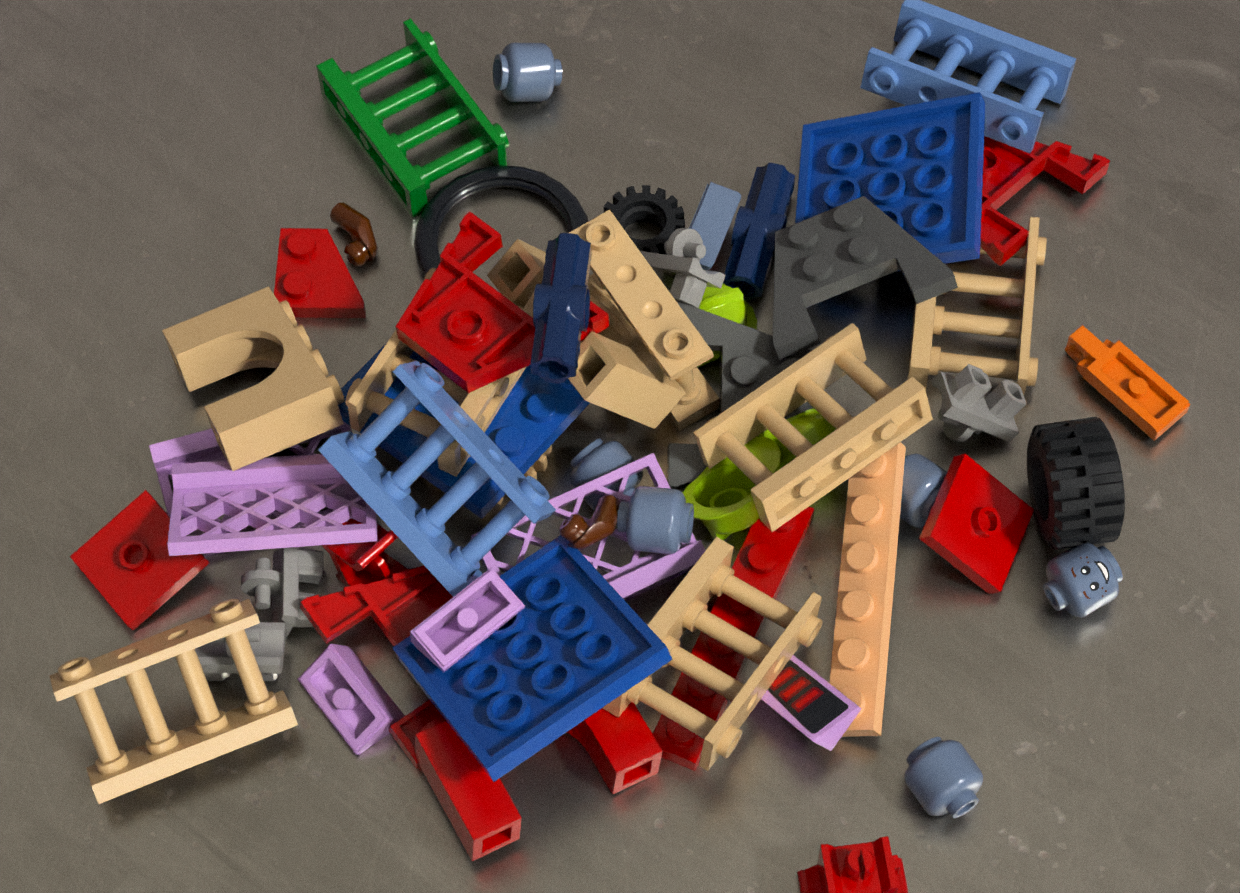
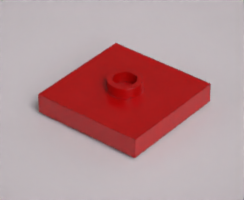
M964 453L953 457L919 539L986 593H999L1003 588L1034 509Z
M147 490L141 493L70 556L124 623L133 631L210 564L203 554L169 556L167 542L170 516Z

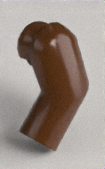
M344 202L336 204L330 214L331 221L348 232L353 242L345 246L344 253L347 254L346 258L354 266H362L367 260L373 261L378 247L370 220Z
M612 495L602 496L597 502L593 516L587 522L584 521L581 515L571 514L570 520L565 519L559 528L560 535L570 542L568 546L583 550L608 537L614 532L617 524L620 500Z

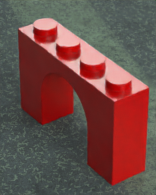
M630 702L619 718L601 708L566 732L584 746L612 795L658 774L663 751L636 705ZM443 717L427 723L419 733L415 734V758L471 861H475L519 840L522 817L500 778L495 782L492 781Z

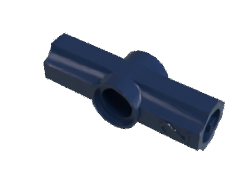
M768 163L763 167L756 168L745 207L740 206L736 216L731 240L732 251L727 261L724 273L726 276L723 284L731 288H739L743 293L745 301L762 297L773 256H775V232L786 228L787 216L785 215L794 191L795 175L787 171L785 166L780 164Z
M560 233L557 238L548 241L542 284H536L534 292L533 323L535 335L530 364L532 374L541 377L546 383H564L566 379L576 376L581 332H587L589 324L590 290L588 279L592 256L591 243L572 233Z

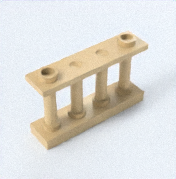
M610 209L569 232L577 234L584 241L591 243L590 269L593 271V274L590 276L632 326L671 382L676 380L686 392L682 399L668 413V416L678 430H683L717 410L720 398L697 368L714 357L713 351Z
M1030 217L1026 245L1012 256V258L1023 259L1022 279L953 272L958 288L951 291L1020 298L1019 319L944 311L945 306H936V297L919 304L915 302L907 380L913 376L926 390L928 375L936 376L938 371L959 374L970 364L982 369L988 377L1014 380V383L1021 387L1023 395L1025 394L1026 386L1035 387L1038 358L1030 357L1036 265H1044L1047 237L1038 236L1040 218ZM980 246V254L988 255ZM943 330L1016 338V360L941 352V347L932 346L933 334L941 335Z
M431 268L424 277V280H430L436 268ZM534 293L525 307L518 306L531 317H533ZM396 330L363 379L357 378L348 390L345 403L348 406L350 425L352 429L358 432L361 431L373 412L380 415L394 400L385 396V393L397 377L393 371L400 364L416 361L410 358L414 350L398 339ZM526 367L470 393H467L442 372L436 371L444 380V390L454 400L459 402V406L485 433ZM413 409L400 423V425L426 437H429L441 425L437 419L416 409ZM454 440L438 457V467L440 470L457 477L470 455Z
M853 323L837 334L827 338L817 348L718 416L708 420L705 425L693 432L703 462L709 469L728 457L756 485L750 491L760 520L771 532L781 527L933 420L925 387L913 376L897 388L892 389L863 363L867 359L859 329ZM846 374L876 401L854 417L824 391V389ZM806 402L837 429L814 445L784 418ZM767 429L796 456L794 460L775 473H772L744 446Z
M718 537L713 540L648 623V626L667 646L673 659L662 666L663 668H666L668 665L676 668L732 701L716 722L652 684V677L649 675L603 707V709L619 718L630 702L635 705L643 702L704 739L699 766L709 771L720 755L724 758L730 756L742 735V730L739 728L801 644L805 647L811 645L823 622L817 618L822 596L815 592L810 595L799 612L735 577V570L730 568L734 546ZM724 593L785 628V631L771 648L708 612L707 602L714 594L720 597ZM687 629L691 632L698 629L759 666L744 685L681 648L679 639Z
M238 599L220 602L209 610L210 614L91 660L87 657L72 659L61 665L57 673L49 676L57 702L74 696L98 755L95 764L86 767L98 804L298 725L284 691L281 690L276 693L267 691L245 632L246 628L260 623L250 599L241 602ZM223 637L226 639L248 698L243 706L226 713L218 710L195 648ZM174 656L198 716L195 725L178 732L168 729L145 671L146 667ZM125 676L149 737L145 745L127 752L118 749L94 687Z

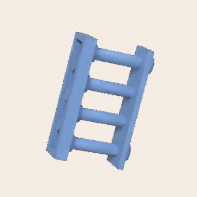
M905 0L901 6L893 40L898 42L897 46L891 54L871 47L867 55L860 88L906 106L980 92L986 103L984 136L1031 153L1044 112L1036 110L1042 98L1059 104L1062 102L1069 86L1076 58L922 0ZM915 50L940 58L933 70L909 61ZM958 65L982 74L976 86L951 77ZM1000 81L1025 91L1019 102L993 93Z
M418 361L400 364L393 371L406 388L361 435L353 434L351 431L333 435L318 451L454 597L482 575V572L479 570V561L525 515L535 524L550 517L556 509L548 501L550 496L545 487L531 476L525 477L444 390L443 386L445 383L440 374L428 364H420ZM421 402L441 425L395 472L387 471L375 458L377 455L375 449ZM456 440L476 463L430 509H422L410 496L411 489L409 486ZM491 477L511 500L465 547L457 546L444 532L446 529L444 524Z

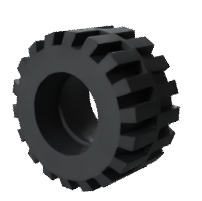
M1090 417L1035 425L1027 446V478L1035 520L1046 543L1051 549L1059 550L1072 548L1083 543L1094 545L1116 541L1120 536L1125 515L1124 481L1116 445L1104 422L1100 418Z

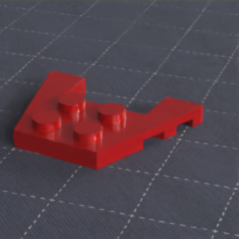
M984 136L981 248L996 264L1002 266L1026 245L1029 231L998 212L997 209L1041 171H1046L1079 193L1084 194L1107 174L1110 160L1097 154L1093 155L1092 160L1070 153L1072 146L1055 141L1050 146L1035 141L1032 152L1027 153Z
M469 211L460 222V232L453 243L448 242L440 254L441 262L430 280L425 279L395 326L399 340L467 393L531 365L535 335L533 317L473 273V271L501 249L503 244L499 232ZM590 301L587 332H581L580 341L584 340L591 331L600 333L610 326L608 313L592 301Z
M423 565L394 573L390 578L365 585L358 583L344 587L343 591L319 597L318 594L307 597L300 602V609L326 644L366 617L372 616L391 644L395 646L409 637L412 629L452 599L453 596ZM430 699L389 728V732L415 768L419 767L415 758V734L419 733L427 723L443 717Z

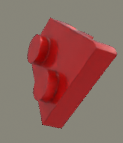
M281 228L274 295L279 303L287 300L295 318L366 319L364 300L328 229Z

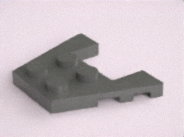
M865 196L775 232L773 345L779 360L820 344L817 332L806 309L807 307L898 270L901 271L916 304H919L958 288L953 271Z
M676 301L712 351H720L719 414L812 351L806 349L779 360L773 345L772 335ZM806 402L784 418L788 419L806 410L813 409V407ZM669 443L667 447V482L671 489L679 490L694 481L707 467L703 462L697 444Z

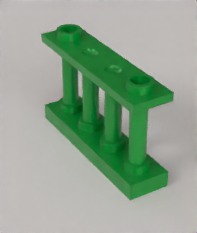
M410 18L403 22L405 47L354 73L348 70L342 72L333 58L316 65L322 95L405 209L414 218L422 214L425 206L428 204L426 191L430 189V183L485 154L494 166H507L506 149L509 147V141L503 128L498 123L491 124L439 56L437 45L428 31L421 32ZM414 62L418 64L427 76V78L376 104L371 101L365 103L360 96L361 89ZM438 92L450 106V109L399 135L394 132L388 134L383 127V120ZM461 123L474 138V140L422 167L418 164L412 166L406 158L407 151Z

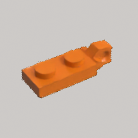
M1083 325L1068 337L1067 346L1064 351L1077 363V371L1153 441L1188 412L1191 405L1189 401L1120 340L1113 343L1106 339L1102 343Z

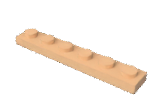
M901 442L854 474L848 481L829 683L862 709L842 737L881 736L906 452V447Z

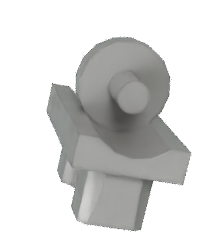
M676 229L664 243L666 254L640 251L676 301L696 308L700 307L706 286L721 289L726 276L721 272L702 269L700 260L706 254V247L703 245L700 234L694 229Z
M970 364L955 377L940 371L931 380L933 387L938 388L942 395V405L938 418L944 421V433L947 438L957 442H964L973 433L978 435L984 431L1010 442L1019 433L1014 416L1026 405V400L1021 387L1017 383L1005 379L993 391H989L992 387L988 375L982 369Z
M305 547L282 548L273 554L272 570L270 559L258 558L256 559L255 570L248 571L241 576V591L255 597V607L257 609H268L270 607V597H272V622H285L286 638L293 627H313L300 609V602L307 597L318 594L299 592V582L319 583L324 568V552Z
M260 622L246 628L245 632L263 680L275 681L278 674H282L287 632L285 622ZM225 637L195 648L207 681H223L231 673L238 674Z

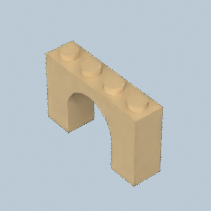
M517 239L487 276L503 296L515 305L525 307L535 291L536 284H542L546 252ZM589 275L590 301L608 313L610 326L600 333L591 331L584 340L580 341L576 376L568 379L585 401L655 429L686 392L676 380L672 382L669 380L632 326Z
M269 286L162 330L175 367L189 392L243 370L261 367L276 369L260 383L204 406L217 444L232 471L344 424L338 405L345 402L337 379L333 374L329 376L318 349L313 350L303 325L297 326L294 313L288 301L285 300L279 303Z

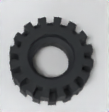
M642 185V193H636L634 186L627 187L626 197H623L618 191L613 195V204L607 201L603 207L604 212L610 209L624 230L636 222H650L660 227V234L653 238L641 240L630 237L639 251L666 254L664 243L676 229L685 228L682 206L678 207V200L673 195L666 200V190L659 187L655 194L650 193V185Z

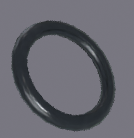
M503 165L476 169L458 176L442 187L425 206L416 226L414 240L417 264L424 277L431 268L437 269L441 262L437 244L439 228L445 216L461 200L483 190L504 187L520 188L537 193L549 200L559 210L566 223L567 233L587 223L588 216L579 200L562 183L543 172L520 166Z

